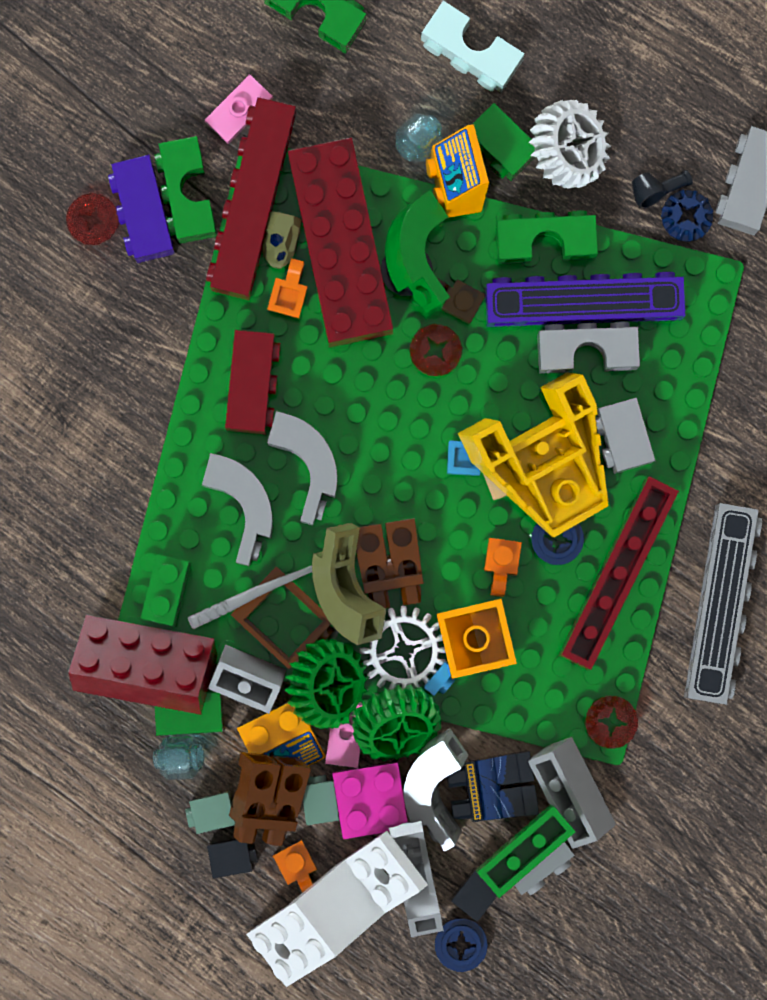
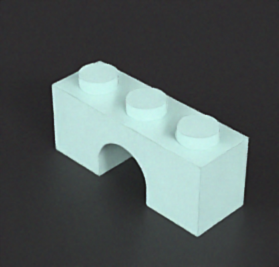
M443 0L422 31L421 41L424 42L423 46L436 56L443 54L452 60L450 64L461 73L466 74L469 71L478 77L477 82L485 89L492 92L496 89L502 93L522 63L524 53L498 36L492 45L483 51H475L468 48L462 36L469 27L470 18Z

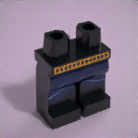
M526 750L465 761L460 770L447 776L448 788L466 786L467 798L450 801L452 817L454 819H471L472 822L539 815L534 784L501 788V785L534 781L533 771L528 763V760L531 759L530 751Z

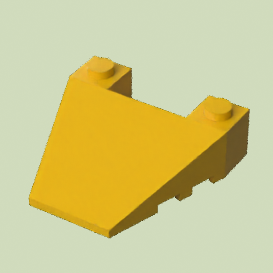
M569 372L540 387L553 417L509 441L501 422L484 418L458 433L471 463L551 537L558 536L609 506L604 465L601 464L599 452L601 438L600 434H597L595 415H598L597 405L584 375Z

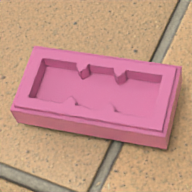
M249 74L205 119V123L229 144L247 126L246 117L249 106L256 105L257 97L273 100V96Z
M349 716V723L340 724L338 728H330L325 764L358 768L360 748L355 741L352 727V718L355 716Z

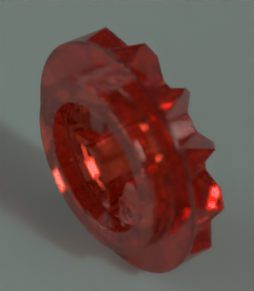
M89 193L78 197L72 202L67 211L66 222L69 232L76 240L85 245H100L106 240H110L118 228V215L116 207L107 197L96 193ZM96 207H98L97 217L105 224H94L93 228L88 232V222L80 217V215L91 216L93 211L95 212Z
M431 324L421 328L412 338L410 344L411 360L415 367L426 375L442 376L448 374L458 365L461 359V342L458 335L448 326ZM428 338L434 341L436 345L447 341V344L441 351L444 362L436 355L424 358L430 350Z
M602 697L596 700L587 711L585 725L588 735L596 744L609 749L623 747L634 738L637 731V712L629 701L621 697ZM614 707L616 719L625 722L626 725L615 727L614 732L609 737L608 726L603 724V722H598V719L609 718Z

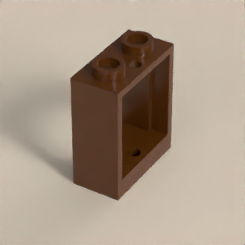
M275 567L259 585L285 576V574L278 567ZM292 581L284 584V586L323 622L290 657L248 619L274 590L240 606L231 614L288 669H291L289 663L299 661L296 652H306V644L315 643L320 639L326 640L335 631L323 610Z

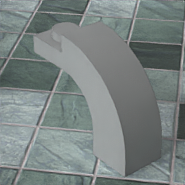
M276 411L267 443L268 446L297 455L306 464L310 473V487L300 521L301 523L314 526L315 519L322 520L327 502L321 500L322 495L333 498L336 496L337 469L335 460L325 439L311 425L297 417Z
M210 453L202 486L227 493L241 504L245 514V529L236 563L250 567L252 560L258 561L261 552L262 542L257 541L258 535L270 539L272 537L273 512L269 497L260 481L245 466L230 458Z
M451 728L437 735L424 746L407 775L404 788L405 808L410 822L421 821L422 826L427 825L429 835L435 842L440 844L444 851L456 845L462 830L440 798L439 782L460 770L468 757V753Z
M406 822L390 827V835L428 884L419 893L404 901L411 938L444 931L422 822Z

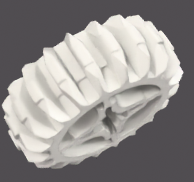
M561 100L541 110L542 114L534 118L536 125L530 129L535 138H532L528 143L535 147V151L530 156L537 157L539 162L536 168L544 169L543 178H552L553 185H562L563 188L567 189L580 188L598 179V174L606 170L604 163L610 157L606 154L605 150H608L611 145L605 141V137L609 133L602 129L604 120L596 119L597 110H589L588 103H578L577 100ZM571 142L574 143V144L571 145V146H567V143H571Z
M401 606V616L395 617L393 608H389L388 615L390 619L384 620L383 632L391 626L395 640L394 646L390 650L377 655L376 646L378 640L369 642L370 648H360V654L370 653V659L363 661V664L367 666L372 664L375 668L368 673L369 679L377 674L382 677L377 683L379 688L384 686L386 680L391 682L389 690L394 689L396 684L402 685V688L413 684L414 689L419 688L418 682L423 680L426 685L430 680L427 676L430 673L434 675L438 671L434 669L436 663L441 666L444 662L447 663L444 659H438L439 653H446L444 647H438V642L443 641L442 635L436 637L434 631L440 628L439 622L435 623L431 628L426 624L431 619V614L427 613L421 621L417 619L420 612L419 608H414L412 617L406 616V606ZM400 623L416 625L428 637L418 641H411L404 635ZM398 634H400L402 641L406 645L414 646L421 644L420 647L413 649V654L409 653L412 656L409 659L410 668L402 656L387 657L388 654L395 652V648H399L397 646V643L400 642ZM431 647L432 654L429 664L417 675L414 656L418 651ZM390 660L400 661L406 670L408 678L402 679L391 676L380 664Z

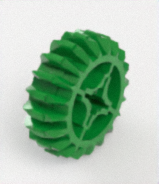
M320 639L316 641V644H306V652H296L299 661L289 663L294 670L292 674L285 676L291 681V686L285 689L288 694L292 695L287 703L295 707L293 714L302 718L304 723L314 725L316 728L333 729L338 728L340 724L349 723V716H355L357 705H362V694L369 692L364 687V682L370 677L363 673L367 665L360 661L362 654L354 651L353 646L336 639Z
M411 684L405 688H401L399 685H396L392 690L385 688L384 692L380 694L373 693L371 700H362V707L355 709L356 715L352 718L353 735L363 754H369L372 760L380 757L382 762H386L389 758L397 762L400 757L409 759V755L413 753L419 754L421 748L438 735L437 732L441 729V713L434 698L430 693L424 692L422 687L414 689Z

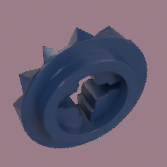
M683 189L671 195L665 202L661 213L662 224L667 233L673 238L685 242L695 241L709 231L713 221L714 210L711 208L708 198L699 194L698 191ZM681 207H684L686 210L698 208L693 215L696 225L689 220L682 221L680 224L677 223L683 214L680 210Z
M537 523L533 528L531 537L532 547L540 559L551 565L567 564L574 560L582 550L584 534L579 523L562 533V537L571 541V544H560L555 553L553 552L554 547H552L553 542L543 537L544 534H549Z
M464 918L450 920L443 925L444 931L437 933L435 939L436 955L440 962L448 969L457 972L470 971L484 960L488 947L487 938L482 928L476 922ZM460 931H463L466 942L475 944V946L464 949L462 959H459L457 948L447 945V943L458 940Z

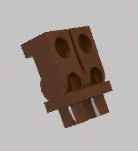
M415 518L385 523L390 555H386L381 524L360 527L356 553L364 593H368V597L384 608H390L388 590L396 588L401 589L403 605L421 603L420 584L424 583Z
M241 752L238 765L242 769L238 789L233 798V806H231L229 816L235 821L234 837L241 843L252 844L255 842L257 829H264L262 840L265 843L282 846L287 831H296L298 823L296 818L300 812L311 768L298 757L271 755L270 757L267 754Z

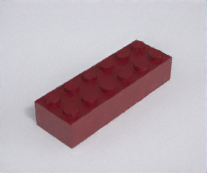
M352 137L288 151L329 348L393 334L392 320Z

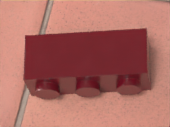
M235 330L225 424L227 431L266 435V428L272 427L274 408L269 407L270 394L276 395L278 375H272L273 362H279L281 343L275 342V335L273 333Z

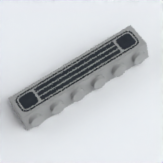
M723 503L715 505L684 698L727 705L728 699H733L736 680L731 679L733 666L738 667L741 656V647H736L738 634L744 633L746 625V615L742 614L744 601H749L752 583L747 582L749 569L754 570L757 558V550H752L754 537L759 538L762 528V518H758L759 510Z

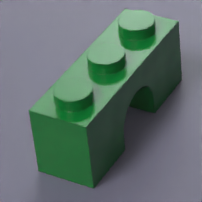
M264 0L265 5L291 21L300 8L307 5L319 7L325 14V19L318 29L319 38L345 54L366 23V13L363 12L364 7L354 0Z
M197 136L158 143L160 153L154 155L158 173L164 172L166 185H161L164 205L170 204L172 216L167 217L170 236L176 235L179 244L216 237L217 233L210 200L195 202L183 195V186L189 178L205 174Z
M587 211L568 212L566 217H555L553 212H542L535 214V218L522 219V214L503 215V220H497L496 223L498 264L530 263L532 259V243L542 236L553 237L559 242L562 248L563 261L595 259L598 255L596 215H587Z

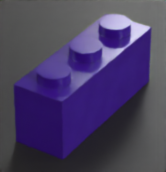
M150 155L111 164L113 174H109L108 179L112 193H119L121 205L116 206L120 225L126 224L129 236L123 237L128 256L134 255L136 262L141 263L175 254Z

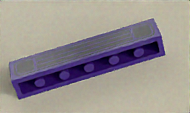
M675 272L655 273V278H642V273L623 274V279H610L609 274H595L590 276V280H577L576 275H563L557 277L558 281H545L542 276L526 277L525 282L512 283V278L501 277L492 279V283L486 284L485 287L487 327L682 320L685 317L684 277H675Z

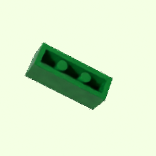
M549 805L476 869V872L497 897L500 898L576 831L553 805Z

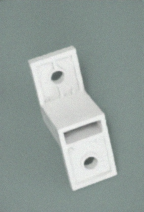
M386 831L336 864L289 905L254 927L246 935L252 941L256 951L271 966L274 975L287 987L335 958L386 912L416 895L428 884L389 832Z

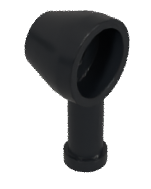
M684 170L679 175L663 182L657 180L649 172L643 173L632 181L635 202L639 209L648 208L658 203L668 193L681 187L692 185L693 180L688 170Z

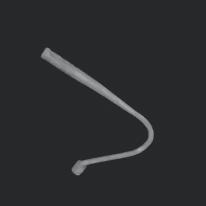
M312 565L221 601L219 604L217 603L210 608L195 613V615L189 616L188 621L193 629L212 621V619H217L221 615H225L269 591L311 573ZM334 627L335 631L328 640L336 639L338 631Z

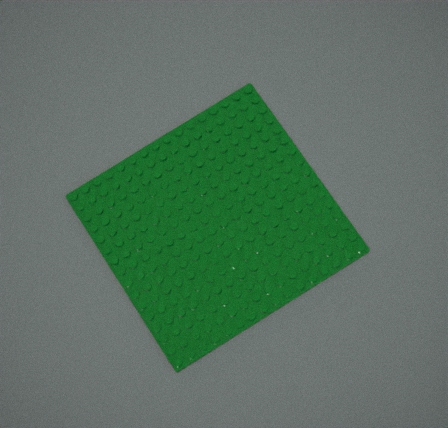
M288 148L272 212H280L302 219L288 157V151L294 149ZM238 156L236 164L238 169H240L242 156ZM358 165L381 270V263L385 256L386 237L392 221L411 202L429 190L433 193V188H436L435 184ZM230 187L228 200H232L235 188ZM486 197L482 212L447 218L428 234L425 252L431 259L435 276L451 287L454 286L458 279L484 294L486 284L492 283L494 278L501 277L512 278V283L525 282L526 277L542 276L545 281H558L557 277L563 275H576L577 280H590V276L595 274H609L610 279H623V274L642 273V278H655V273L675 272V277H684L685 317L682 320L629 322L630 327H638L640 367L637 370L604 371L601 353L591 346L580 347L574 353V369L569 373L584 375L596 402L597 410L605 406L637 398L655 461L648 465L614 474L612 467L607 468L605 465L602 449H606L603 436H600L601 464L604 465L609 506L579 523L584 534V544L579 555L567 564L551 565L540 559L532 547L531 537L536 522L508 496L494 501L484 474L481 471L480 476L447 474L448 442L461 441L458 433L484 418L500 421L510 441L553 417L540 387L565 373L539 374L537 334L539 331L545 330V325L487 327L485 297L470 324H467L441 310L444 302L426 313L422 306L414 300L413 296H400L390 291L384 283L393 325V334L329 348L302 223L293 259L304 261L305 265L299 284L308 286L299 319L267 310L275 279L286 280L289 264L281 269L273 268L263 257V252L250 301L213 292L210 288L211 282L206 281L118 621L214 638L217 652L215 664L218 663L225 645H228L286 669L285 676L290 675L294 669L292 667L288 669L231 616L235 610L221 615L217 619H212V621L195 629L191 627L188 617L258 586L275 567H278L285 575L311 566L313 553L323 551L327 528L347 523H353L358 527L381 524L386 555H390L385 523L415 518L424 583L420 584L421 603L403 605L401 589L388 590L390 608H393L395 617L401 616V606H406V616L412 617L414 608H419L420 612L417 619L422 621L427 613L431 614V619L426 623L431 628L438 622V613L502 599L517 664L454 678L456 680L444 694H441L439 691L434 696L431 694L439 707L441 721L542 747L572 737L582 757L620 765L624 759L744 269L742 262L596 225L598 255L595 259L563 261L562 248L559 242L553 237L542 236L532 243V259L530 263L498 264L497 220H503V215L522 214V219L535 218V214L542 213V211ZM222 218L219 231L224 232L227 219ZM277 233L271 234L270 243L276 247L283 242L284 237ZM214 250L211 262L216 263L219 251ZM286 252L279 253L277 260L281 261L285 257ZM596 323L597 328H610V323ZM578 324L562 325H564V330L577 329ZM235 330L273 333L275 335V342L281 343L279 362H273L272 375H278L276 395L270 394L269 407L274 408V417L277 411L297 417L311 425L325 439L333 454L337 469L336 496L333 498L322 495L321 500L327 502L322 520L315 519L314 526L301 523L300 521L310 487V473L303 460L289 451L268 446L267 442L272 427L266 428V435L232 432L225 429ZM210 453L230 458L245 466L260 481L269 497L273 512L272 537L270 539L258 535L257 541L262 542V548L258 561L252 560L250 567L236 563L245 529V514L241 504L227 493L202 486ZM650 476L679 492L592 670H587L559 656V653L644 480ZM562 533L556 537L545 534L543 536L553 542L554 553L560 544H571V541L562 537ZM489 538L522 542L517 576L507 575L504 597L490 595L494 573L484 571ZM356 553V555H355V574H356V578H357V581H358V583H359V586L361 587L362 591L364 592L363 582H362V578H361V573H360V568H359V563H358V558H357V553ZM156 554L191 563L176 627L141 619ZM312 572L292 581L321 608L314 588ZM284 585L276 588L248 617L288 657L323 622ZM386 608L385 621L390 619L388 615L389 608ZM400 623L407 639L418 641L428 637L418 626L410 623ZM391 626L382 633V638L378 639L376 655L386 652L394 646L395 640ZM440 628L434 631L436 637L441 635ZM339 632L337 634L336 640L353 646V650L360 653V648H370L369 642L356 645ZM398 634L400 642L397 643V646L399 648H395V652L388 654L387 657L402 656L410 668L409 659L412 656L409 653L413 654V649L420 647L421 644L414 646L406 645L402 641L400 634ZM443 641L438 642L439 648L444 647ZM431 647L418 651L414 656L417 675L429 664L432 654ZM370 653L362 654L360 661L369 660ZM439 653L438 659L447 661L446 653ZM390 660L380 664L391 676L402 679L408 678L406 670L400 661ZM436 663L434 669L438 670L441 665ZM372 664L367 666L363 673L368 675L369 672L375 669ZM430 673L427 677L431 679L433 674ZM379 674L364 682V687L369 692L363 693L361 699L371 700L373 693L380 694L384 692L385 688L389 690L391 682L386 680L384 686L379 688L377 683L382 678ZM284 676L283 681L291 683V681H289V680ZM423 680L418 682L419 686L423 688L424 692L430 693L424 688L425 683L423 682Z

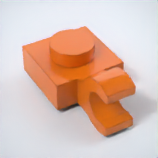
M291 258L286 280L275 279L267 308L268 311L300 318L308 286L299 284L305 265L304 261Z
M496 538L488 539L484 571L494 573L490 595L505 596L507 575L517 576L522 542Z
M303 840L273 855L287 885L297 880L303 893L313 884L309 874L317 870V867Z

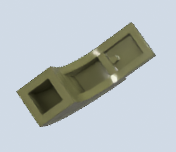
M347 523L326 529L323 551L313 553L312 574L319 604L331 625L346 639L356 645L382 638L386 608L368 598L359 586L355 574V555L360 527L353 523Z

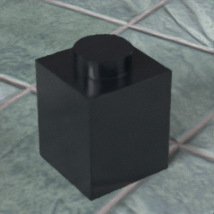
M231 839L207 845L213 879L252 872L253 863H258L255 843H241L237 839Z
M474 867L450 900L478 922L497 895L480 877Z

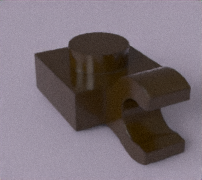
M437 278L450 296L444 302L441 310L470 324L485 294L458 279L454 286L451 287Z

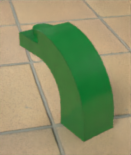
M431 190L411 202L397 214L388 230L385 244L386 264L394 286L398 292L409 287L413 293L414 300L422 306L426 313L450 298L431 270L425 255V243L428 234L434 227L449 217Z

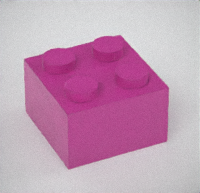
M398 761L332 773L343 839L389 832L390 827L408 822Z

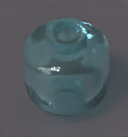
M416 113L396 130L395 147L406 160L423 162L431 156L432 146L443 140L442 126L435 117Z
M189 736L167 737L161 741L159 749L154 751V767L159 769L161 775L167 780L193 779L204 766L203 747L201 744H197L194 738Z

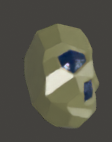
M280 212L269 213L262 252L263 257L273 268L281 269L289 264L291 258H293L299 240L302 219Z

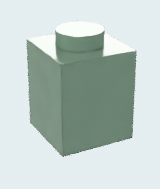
M326 775L311 776L308 779L303 797L306 825L339 821L334 780L327 781Z
M230 791L189 801L190 808L185 809L189 828L195 827L196 834L235 825V821L229 816L231 806H233Z

